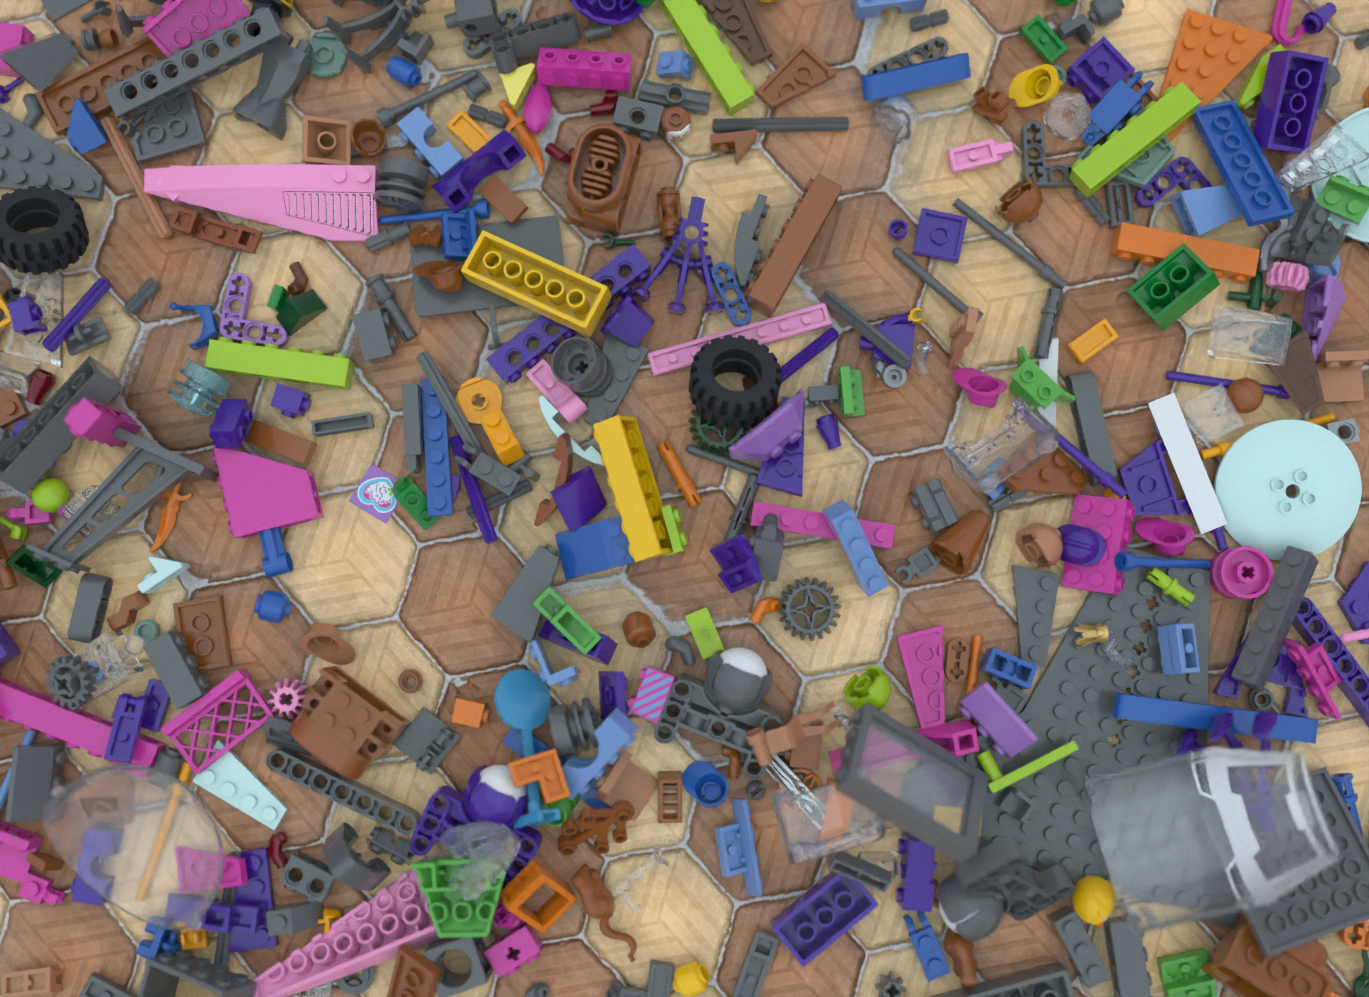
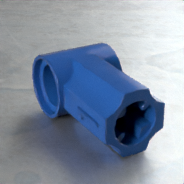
M281 528L259 532L264 554L262 565L265 575L270 578L292 572L293 563L290 554L286 552Z

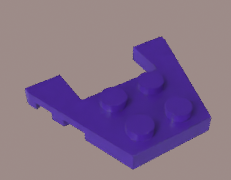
M1161 436L1117 470L1122 487L1128 491L1125 495L1126 499L1135 506V515L1193 514L1186 497L1177 499L1163 454L1168 452Z
M1249 633L1214 688V694L1238 699L1241 684L1231 675ZM1283 643L1267 682L1287 687L1282 712L1307 718L1308 709L1305 708L1304 701L1306 689L1303 687L1302 678L1296 671L1298 667L1287 655L1286 651L1288 649Z

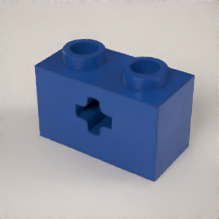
M993 647L986 649L978 671L996 677L1008 684L1010 683L1017 688L1030 689L1038 666Z

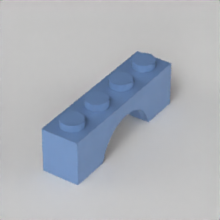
M842 499L822 510L830 529L848 557L851 565L849 568L861 590L870 597L889 586L853 508Z
M618 708L594 732L599 744L598 756L584 759L572 755L562 766L571 800L578 793L583 796L591 787L589 781L592 778L597 781L606 771L603 766L607 762L612 765L621 755L618 750L622 746L627 749L636 739L633 734L638 727Z

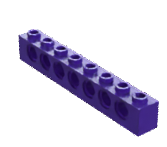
M632 244L592 275L590 279L603 285L610 283L614 286L613 290L610 291L612 297L605 311L612 307L613 301L619 296L622 298L628 291H631V287L635 283L644 282L650 276L651 265L636 246ZM623 269H629L632 272L628 278H623L619 274ZM541 315L486 358V360L506 385L509 382L513 384L522 377L521 373L534 367L546 353L548 355L552 354L561 341L574 337L577 331ZM550 326H557L559 331L556 335L550 336L547 334V329ZM533 340L540 341V346L536 350L528 348L529 343ZM513 355H521L522 360L519 364L513 365L510 363Z

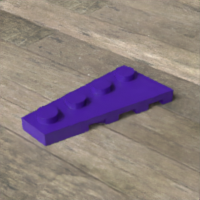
M782 396L780 406L790 398ZM805 402L803 405L801 436L794 443H787L783 447L781 454L773 459L771 457L767 461L762 462L756 482L757 485L802 497Z
M268 847L245 850L241 853V858H245L248 883L237 886L235 903L261 906L259 929L256 933L231 930L228 953L275 947L279 944L278 935L270 937L268 935L266 912L275 906Z

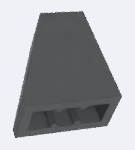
M52 33L1 51L0 59L35 90L42 92L79 51L74 47L76 43L69 36Z

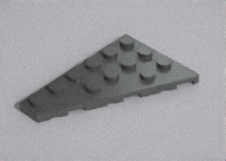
M0 108V189L15 190L21 188L23 190L28 189V186H36V188L46 186L50 187L51 190L55 188L61 190L73 198L103 201L106 178Z

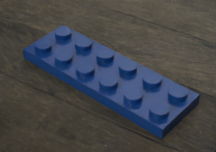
M1235 100L1198 107L1197 111L1190 117L1248 227L1291 218L1295 210Z

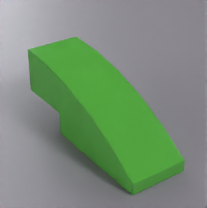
M548 585L531 602L584 655L602 638Z

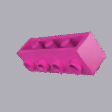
M540 47L537 61V78L540 85L630 91L632 54Z
M86 398L72 406L68 411V416L64 419L71 426L69 431L78 438L85 437L89 441L95 440L102 445L106 443L110 447L118 446L124 448L128 444L113 436L117 427L134 435L142 428L126 412Z

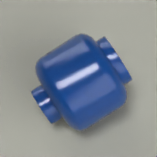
M265 590L262 595L258 594L254 613H258V618L262 621L280 623L284 616L289 617L292 603L287 602L288 597L285 593Z

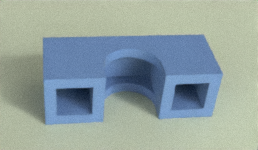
M927 0L852 1L855 20L878 17L882 10L891 7H898L900 14L923 11Z
M416 107L397 123L401 131L399 133L401 139L407 145L411 143L416 148L413 152L421 162L426 160L429 163L430 167L428 169L436 179L439 177L443 178L464 161L463 157L449 141L437 148L428 146L430 137L437 130L419 107Z

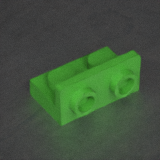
M1331 175L1316 202L1329 213L1359 225L1369 208V187L1365 185L1356 186L1349 183L1350 180L1341 175H1336V177Z
M850 366L840 367L837 371L841 418L863 416L865 409L861 370H850Z

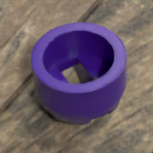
M896 219L890 223L889 234L893 239L901 240L906 236L908 229L906 222Z

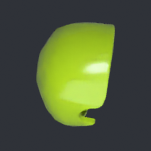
M47 477L40 480L37 486L32 489V502L42 512L54 513L62 505L65 506L70 502L71 490L64 481L58 478Z

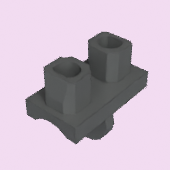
M99 316L81 325H74L73 331L64 341L69 355L74 356L110 340L111 337L103 318Z

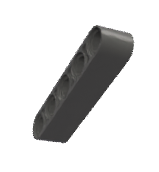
M1091 370L1068 374L1065 377L1067 392L1075 396V401L1070 403L1080 450L1105 473L1108 471L1112 474L1116 481V466L1094 374ZM1085 468L1086 475L1090 479L1089 484L1091 486L1100 485L1098 483L1099 479Z

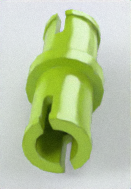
M1152 567V572L1149 571L1147 573L1146 579L1160 587L1162 593L1171 595L1182 603L1183 606L1187 607L1189 605L1188 601L1192 602L1195 598V594L1181 586L1176 578H1170L1157 567Z

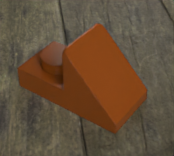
M753 129L710 135L711 152L726 153L730 149H734L737 166L756 142L757 131Z

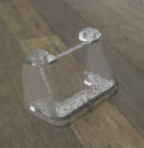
M1023 396L1013 402L1015 410L1011 416L1009 414L1004 416L1005 424L973 445L968 446L966 442H963L961 447H958L954 442H951L943 447L949 469L955 476L980 493L994 491L998 485L1047 453L1053 452L1058 447V430Z
M859 769L858 775L871 782L867 769ZM836 783L795 795L794 791L784 788L770 796L791 865L802 864L878 841L885 836V820L834 789Z

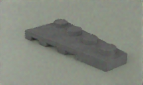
M607 332L602 352L611 361L613 367L612 378L608 386L601 393L590 397L588 410L584 418L585 422L593 425L614 417L647 353H649V349L640 344L634 347Z
M1013 565V590L1016 600L1015 615L1018 624L1019 659L1036 666L1045 667L1060 574Z

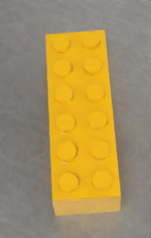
M482 230L460 270L467 281L588 337H591L612 297L607 286Z
M617 415L593 424L595 430L593 433L594 439L599 444L602 452L600 458L609 475L607 481L616 498L614 504L617 511L621 514L623 521L621 526L624 534L628 537L630 544L628 549L631 557L634 558L635 562L672 553L673 549L661 509L664 506L636 417Z

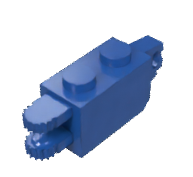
M1138 71L1127 83L1120 79L1090 112L1091 124L1081 138L1093 147L1105 136L1109 137L1115 130L1121 131L1125 126L1123 122L1129 116L1133 117L1142 108L1140 105L1142 98L1155 83L1151 80L1146 82L1136 93L1132 88L1141 80L1143 76L1141 71Z

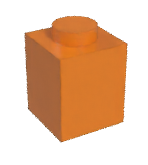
M465 697L456 698L451 722L476 728L482 727L483 723H487L489 719L490 709H487L488 703Z

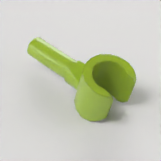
M0 516V523L12 529L9 537L25 540L26 527L13 524Z

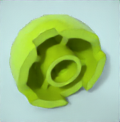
M879 666L865 667L867 671L860 677L855 674L847 682L843 689V692L846 694L844 700L854 709H860L865 703H869L875 708L882 710L890 698L891 683Z

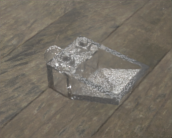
M121 630L105 632L72 654L73 657L81 656V663L86 661L97 662L104 674L101 682L93 684L97 690L91 693L93 698L88 700L87 703L119 687L144 671L136 657L137 654L144 650L142 646L145 645V641L142 637L131 636L126 639ZM94 669L91 677H98L96 673H100V670ZM81 705V706H79V707L76 706V707H74V708H70V710H71V711H74V710H76V709L82 707L83 705Z

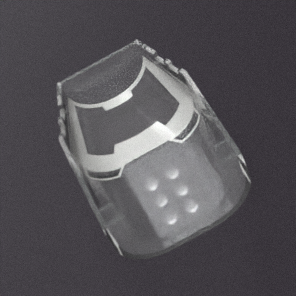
M1212 747L1085 778L1083 781V790L1089 815L1111 886L1127 929L1132 934L1267 905L1274 901L1275 898L1286 891H1290L1297 884L1308 877H1312L1339 859L1302 756L1299 753L1261 752Z

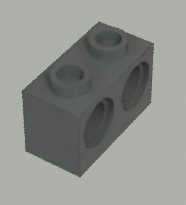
M299 850L291 855L279 879V882L284 884L285 889L291 892L298 891L306 895L305 898L313 903L324 902L329 897L337 881L331 874L327 864ZM294 868H299L302 871V879L294 875ZM315 879L323 881V890L316 887Z

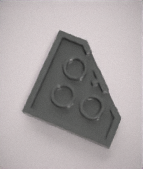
M191 88L150 109L143 119L145 122L139 133L136 131L132 138L137 161L140 164L208 145L193 89Z

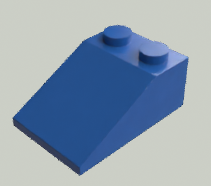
M621 516L585 525L572 532L568 530L555 534L566 580L635 563L634 558L629 553L628 546L630 544L628 537L622 530L621 523L623 521Z

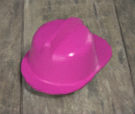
M959 368L952 373L953 381L966 389L968 400L975 405L994 408L999 394L1007 389V385L1003 380L991 377L972 368Z
M1145 517L1140 519L1135 525L1137 534L1143 539L1150 541L1157 552L1166 556L1183 555L1186 545L1191 543L1195 537L1193 529L1187 525L1170 522L1161 518Z

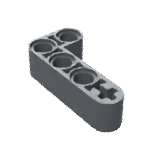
M568 12L495 32L490 35L489 41L498 72L507 74L518 68L516 59L537 54L540 47L559 48L576 43L581 39L576 15Z

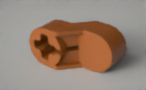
M138 591L122 599L119 612L107 618L112 632L120 631L135 623L138 610L151 603L146 593Z

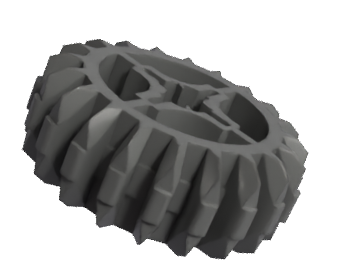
M804 577V585L801 584L799 579H796V588L788 584L787 588L791 592L789 594L785 591L781 592V595L786 597V600H778V604L784 605V609H778L777 613H784L785 617L780 618L779 622L788 621L789 624L784 627V630L788 631L791 627L794 628L791 633L793 637L798 632H801L800 640H804L806 634H808L809 640L814 641V633L817 634L819 639H822V630L830 634L831 630L827 626L829 624L833 627L837 626V623L832 621V618L841 617L839 613H834V609H840L841 605L833 604V601L838 600L839 596L831 597L829 595L834 591V588L830 587L825 590L826 581L817 586L818 578H814L812 584H810L809 577ZM811 589L822 594L827 604L815 603L813 595H811ZM804 590L802 604L790 607L793 597L798 592ZM807 602H811V606L821 607V609L811 611L810 616L806 615L807 612L797 611V609L806 607ZM828 611L823 623L814 628L816 614ZM791 614L803 615L807 623V629L798 626L793 621Z

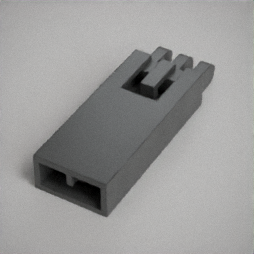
M418 384L402 385L407 470L418 474L421 471L420 458H425L421 386Z

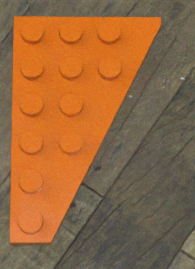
M1187 9L1180 25L1158 99L1162 98V94L1169 87L1173 86L1175 88L1183 82L1201 100L1199 107L1208 105L1272 40L1273 36ZM1191 117L1166 135L1170 142L1192 121Z

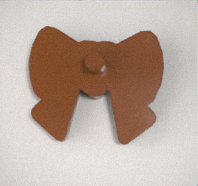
M423 224L415 227L409 233L410 244L412 246L425 244L426 247L430 246V244L436 247L439 246L442 242L441 227L437 224L432 232L425 231Z

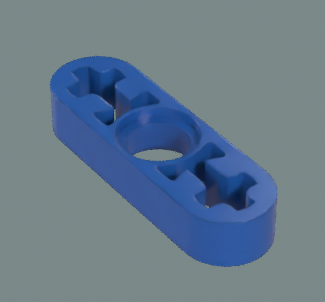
M718 263L712 268L711 275L729 319L736 327L747 325L751 319V311L734 273L728 264ZM719 269H721L723 272H728L725 276V279L727 283L732 281V284H727L723 288H720V286L724 285V282L721 277H716V275H718ZM733 289L737 292L738 297L734 301H728L724 296L725 292ZM739 302H742L738 306L740 312L747 314L742 322L740 319L734 318L737 315V311L733 306H736Z

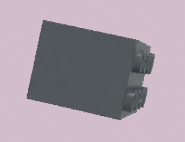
M180 949L176 953H161L158 957L147 959L138 997H175L179 978L214 992L219 997H254L257 982L248 979L249 976L246 974L233 973L229 971L230 968L227 966L214 965L210 963L211 960L208 958L195 957L191 951Z

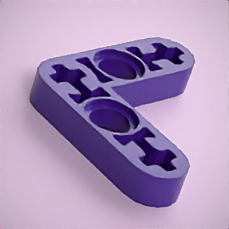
M1179 157L1159 172L1144 189H1138L1134 195V202L1141 208H1148L1177 184L1183 191L1192 190L1190 187L1192 180L1198 181L1201 184V188L1213 186L1189 158ZM1183 165L1185 167L1183 171L1178 172L1177 168ZM1191 173L1193 176L1185 181L1184 178ZM1159 177H1165L1169 181L1168 188H1161L1159 186ZM1153 189L1155 193L1144 201L1142 199L1143 195Z

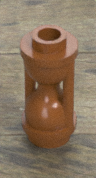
M667 186L661 188V191L657 193L659 227L663 240L674 241L672 236L681 234L676 231V226H682V223L679 222V218H682L680 192L675 190L674 187Z

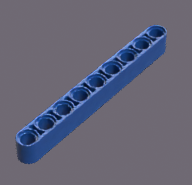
M1115 693L1113 717L1210 730L1213 717L1228 712L1234 715L1233 725L1229 726L1233 733L1253 736V722L1255 715L1260 711ZM1274 713L1277 715V723L1269 733V738L1316 744L1318 719Z

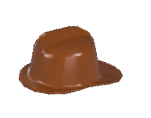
M430 261L417 265L413 272L416 275L428 277L436 290H443L445 292L459 291L462 287L461 282L463 279L460 270L464 262Z

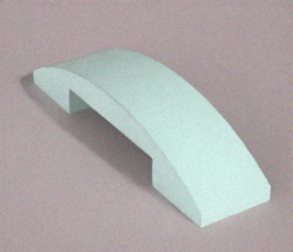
M541 395L539 402L542 413L551 430L559 438V435L565 432L555 422L560 413ZM570 437L573 453L591 464L606 468L602 464L600 454L592 445L584 452Z

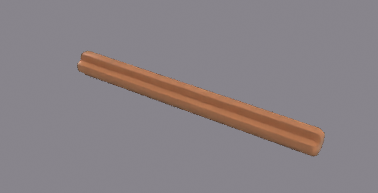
M104 117L100 123L160 239H168L172 236V231L154 196L144 192V177L121 132L117 129L114 118Z

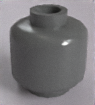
M1091 0L1089 3L1090 11L1087 14L1093 24L1098 23L1100 26L1105 27L1122 16V9L1125 6L1122 0Z

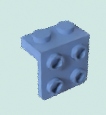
M541 639L531 641L532 646L529 649L533 659L539 660L541 669L538 671L543 683L548 682V685L551 686L560 682V685L563 686L577 680L575 675L580 673L577 664L554 673Z

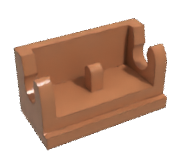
M53 967L2 973L1 997H23L63 991V984L56 982V976L60 975L62 971L60 969H53Z

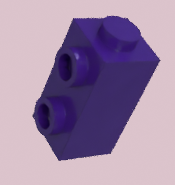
M222 400L219 409L216 410L213 424L209 426V436L213 439L216 448L240 449L243 439L247 436L249 423L253 421V411L249 409L247 400Z

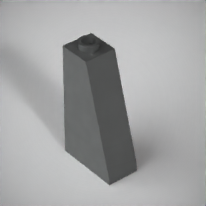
M548 544L545 548L541 545L537 547L490 615L529 643L535 639L543 615L531 602L547 585L552 588L561 561L556 556L558 551Z

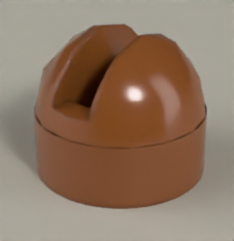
M113 28L105 29L99 33L98 40L102 46L106 48L119 47V39Z

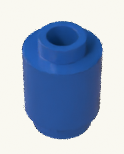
M393 56L386 65V72L389 76L409 89L414 86L416 87L422 79L421 69L402 57Z

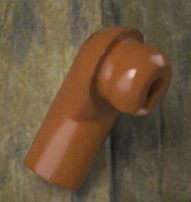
M722 745V756H729L727 777L738 779L741 767L739 752L736 749Z

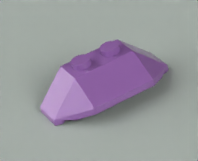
M800 389L738 442L733 444L729 448L730 457L738 460L767 461L771 457L774 459L780 455L787 443L790 442L792 444L798 440L802 432L804 391Z

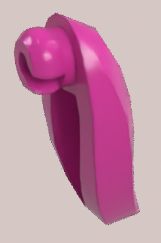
M538 82L529 92L524 105L525 122L533 134H539L544 129L551 113V100L546 85H540Z

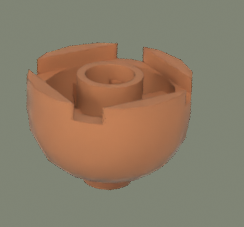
M1037 522L1024 527L1016 533V536H1019V539L1016 540L1019 550L1029 563L1034 560L1038 564L1035 568L1046 571L1060 560L1063 553V543L1061 540L1062 535L1057 528Z

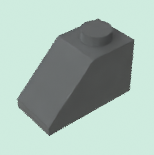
M304 901L273 906L266 912L269 937L292 934L323 925L318 924V919H324L323 902L313 903Z

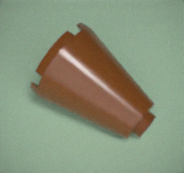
M972 510L932 540L928 549L933 557L937 555L941 559L940 564L957 575H962L964 572L965 575L968 574L990 528L991 522L988 514L982 510Z

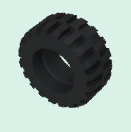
M28 186V189L23 190L18 188L11 194L7 192L2 195L0 200V262L4 263L5 266L13 270L17 269L18 272L24 274L32 272L33 275H41L44 272L52 274L55 273V270L67 269L71 263L74 265L80 259L79 256H83L87 250L86 247L89 245V233L82 209L73 197L56 188L51 190L50 187L42 186V188ZM50 227V229L43 232L26 233L35 228Z
M726 335L724 339L715 338L711 340V344H704L694 356L689 378L691 402L696 405V410L701 415H706L705 418L710 422H713V420L717 421L720 426L725 427V424L731 425V428H739V425H744V427L752 426L753 421L759 423L764 420V417L769 415L773 410V406L776 405L782 380L780 364L777 362L774 353H769L768 347L764 344L759 345L758 341L753 338L750 340L745 339V336L738 335V337ZM736 372L747 376L755 386L744 391H733L721 386L714 378L722 373Z

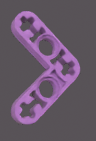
M243 273L232 274L228 280L220 321L221 334L225 338L233 339V341L242 342V340L255 342L258 345L265 346L267 343L278 345L279 348L284 347L290 338L282 326L246 320L252 292V281ZM242 279L245 282V286H240L239 289L235 284ZM233 293H240L241 295H243V298L237 295H233ZM234 301H240L242 304L241 310L235 313L232 312L230 309L231 304ZM233 325L238 329H243V334L238 331L230 333L227 331V328ZM259 327V337L251 339L249 336L250 329ZM279 331V333L283 335V337L278 338L276 342L274 338L267 336V332L270 334H277Z

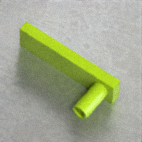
M1074 740L1069 741L1005 775L1001 773L989 750L976 757L984 772L989 775L988 779L990 782L987 784V791L989 794H993L1073 753L1079 748Z

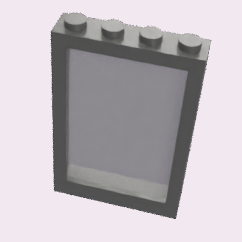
M865 703L860 709H855L850 717L851 727L845 735V740H847L846 746L840 754L842 759L841 765L835 773L837 780L834 789L960 864L965 863L976 855L989 775L869 703Z

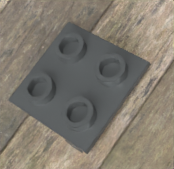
M423 707L394 746L416 762V767L419 770H426L429 774H432L461 736Z

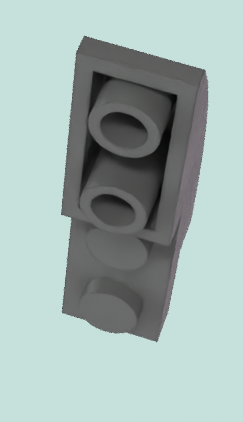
M758 194L751 215L742 212L738 224L734 265L736 279L741 291H744L746 285L749 286L753 280L755 273L751 272L754 263L759 264L763 251L759 250L760 242L755 240H758L762 228L758 226L760 219L766 218L770 205L766 204L768 196Z

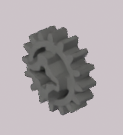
M70 654L54 660L55 662L48 665L51 670L45 672V675L49 677L45 684L50 685L51 689L47 692L48 694L54 693V702L61 700L60 704L62 707L68 705L69 708H74L86 704L88 700L93 698L91 693L96 691L97 688L92 683L96 682L97 679L91 677L94 669L88 670V661L81 663V656L73 657Z

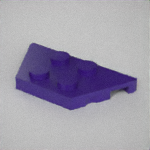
M1369 561L1362 564V570L1358 576L1351 580L1347 591L1337 601L1353 631L1369 628ZM1369 638L1358 640L1360 644H1369Z

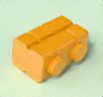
M500 408L479 418L504 466L525 456Z

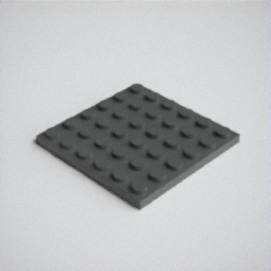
M1326 767L1294 777L1312 832L1322 850L1332 860L1262 904L1254 901L1239 905L1264 957H1269L1369 920V848ZM1288 780L1270 786L1275 798V805L1269 811L1275 822V829H1271L1269 832L1261 831L1254 812L1248 813L1250 823L1262 848L1256 859L1269 882L1320 859L1306 832H1298L1285 797V793L1290 792ZM1249 793L1252 797L1259 798L1258 794ZM1216 804L1199 810L1195 814L1228 881L1225 869L1234 857ZM1234 865L1232 868L1234 873L1232 875H1235V878H1237L1235 881L1240 885L1237 888L1243 891L1239 894L1246 896L1243 897L1246 900L1252 899L1248 891L1245 890L1246 888L1242 884V879L1239 877L1238 870Z

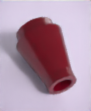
M36 369L35 373H31L26 401L40 405L56 383L54 381L56 376L43 369Z

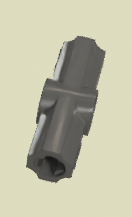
M643 80L639 100L666 106L667 108L678 106L686 111L707 114L711 93L684 88L679 83L668 85ZM673 94H678L679 96H681V98L678 100H672L670 96Z

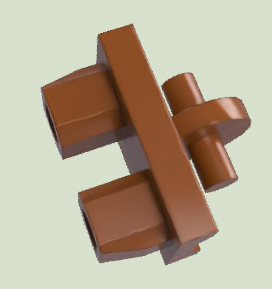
M982 86L973 94L976 103L971 108L974 113L988 116L991 123L1001 124L1008 118L1007 111L1015 107L1017 103L1015 99L1006 97L1003 91L997 90L990 93L988 87Z

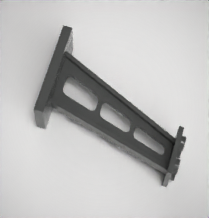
M117 427L113 436L135 446L132 452L43 547L28 543L26 548L34 551L32 556L46 562L55 563L54 566L62 570L72 571L79 574L80 570L90 572V567L80 563L83 559L187 476L195 473L215 483L219 474ZM154 462L165 468V472L141 493L132 495L124 491L123 488L127 482L145 464ZM115 495H122L129 499V503L106 522L99 523L94 520V516ZM86 524L97 527L96 531L72 551L64 549V546Z

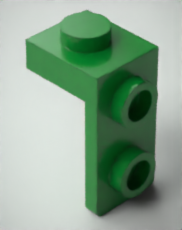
M410 474L399 478L394 483V487L391 488L394 497L424 530H427L442 518V516L431 518L428 516L427 496L419 489L415 479Z

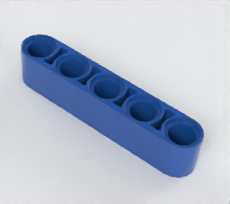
M969 54L951 55L862 76L860 78L864 101L877 100L970 78Z

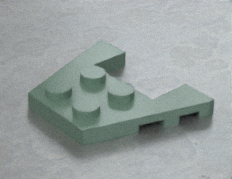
M1140 104L1142 108L1136 114L1137 116H1140L1144 112V106L1142 104ZM1165 136L1117 174L1114 179L1144 189L1175 155L1176 150ZM1088 145L1086 149L1075 159V162L1080 158H1082L1083 160L1089 156V152L1094 147Z

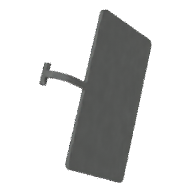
M556 216L517 220L514 225L510 221L478 225L476 239L479 238L482 230L564 267L559 220ZM442 242L437 247L431 244L428 247L425 244L415 246L410 244L412 272L417 265L430 261L465 263L463 260L444 259ZM413 272L416 314L419 317L489 309L494 344L488 345V349H498L506 344L499 341L495 308L519 306V304L467 281L463 274L461 289L459 291L445 292L443 290H436L428 277L416 275Z

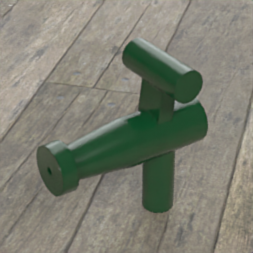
M1258 264L1256 276L1250 279L1248 293L1228 291L1227 300L1247 302L1246 310L1252 312L1260 311L1262 302H1266L1267 307L1274 308L1282 299V294L1279 292L1274 293L1272 296L1263 294V273L1259 272Z

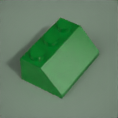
M1183 243L1126 291L1161 331H1164L1217 288L1220 283L1215 273Z

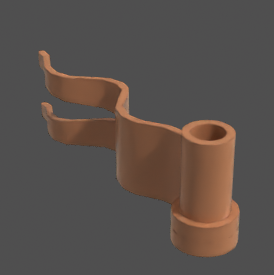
M834 702L828 703L817 711L798 714L789 723L779 728L764 732L762 727H758L748 731L745 737L748 744L752 745L759 766L770 764L773 761L771 755L794 748L804 738L827 733L840 725L841 720L837 719L825 725L802 726L807 722L822 718L835 706Z

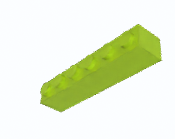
M659 0L660 7L728 115L732 116L752 104L755 89L749 80L746 81L744 79L740 64L732 60L728 45L720 41L716 26L708 22L704 7L701 4L698 6L695 0Z
M1183 82L1175 88L1173 86L1169 87L1162 94L1160 100L1150 102L1140 116L1134 115L1125 124L1126 127L1121 131L1115 130L1107 138L1108 141L1102 146L1100 144L1096 145L1089 152L1087 158L1084 160L1080 158L1071 166L1072 170L1069 180L1086 198L1099 190L1197 111L1201 100Z
M219 337L218 340H209L205 363L206 368L216 372L351 390L355 363L348 359V355L334 353V357L325 356V352L318 350L304 353L302 349L296 347H288V350L279 349L278 345L266 343L264 347L256 346L255 342L242 340L241 344L233 343V339Z

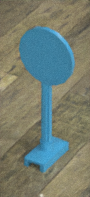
M517 669L508 672L500 678L495 688L494 702L497 712L504 723L515 730L521 731L524 758L535 755L532 729L538 728L546 721L551 698L547 686L538 675L529 670ZM538 781L527 784L529 802H527L528 814L519 817L514 824V829L528 825L537 827L559 820V809H543L542 800L539 797Z

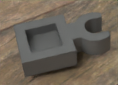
M925 546L906 558L908 566H899L894 572L896 574L902 570L905 571L907 576L901 583L906 584L911 581L913 574L920 579L938 568L939 564L928 547Z
M992 677L990 680L996 684L994 691L1018 715L1030 697L1010 683L1004 688L998 678Z

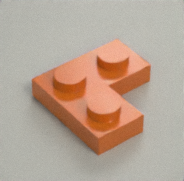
M556 748L508 763L514 788L539 781L546 805L570 797Z

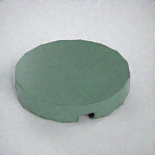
M327 32L317 33L309 41L307 40L313 47L309 58L313 63L308 71L310 74L324 80L332 79L343 72L348 58L342 53L341 48L346 47L336 35Z

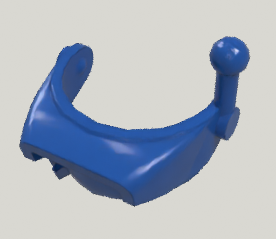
M175 302L170 304L172 310L178 309L183 313L196 311L202 319L203 328L200 337L195 342L189 344L192 350L207 347L210 339H216L219 329L217 328L216 318L212 314L213 307L211 305L182 306Z

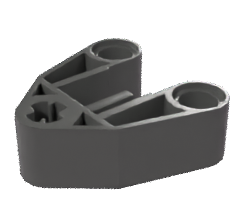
M343 822L325 840L323 854L329 870L338 881L356 890L373 891L391 874V870L378 857L366 863L361 858V853H356L351 847L358 839L357 832L348 823Z

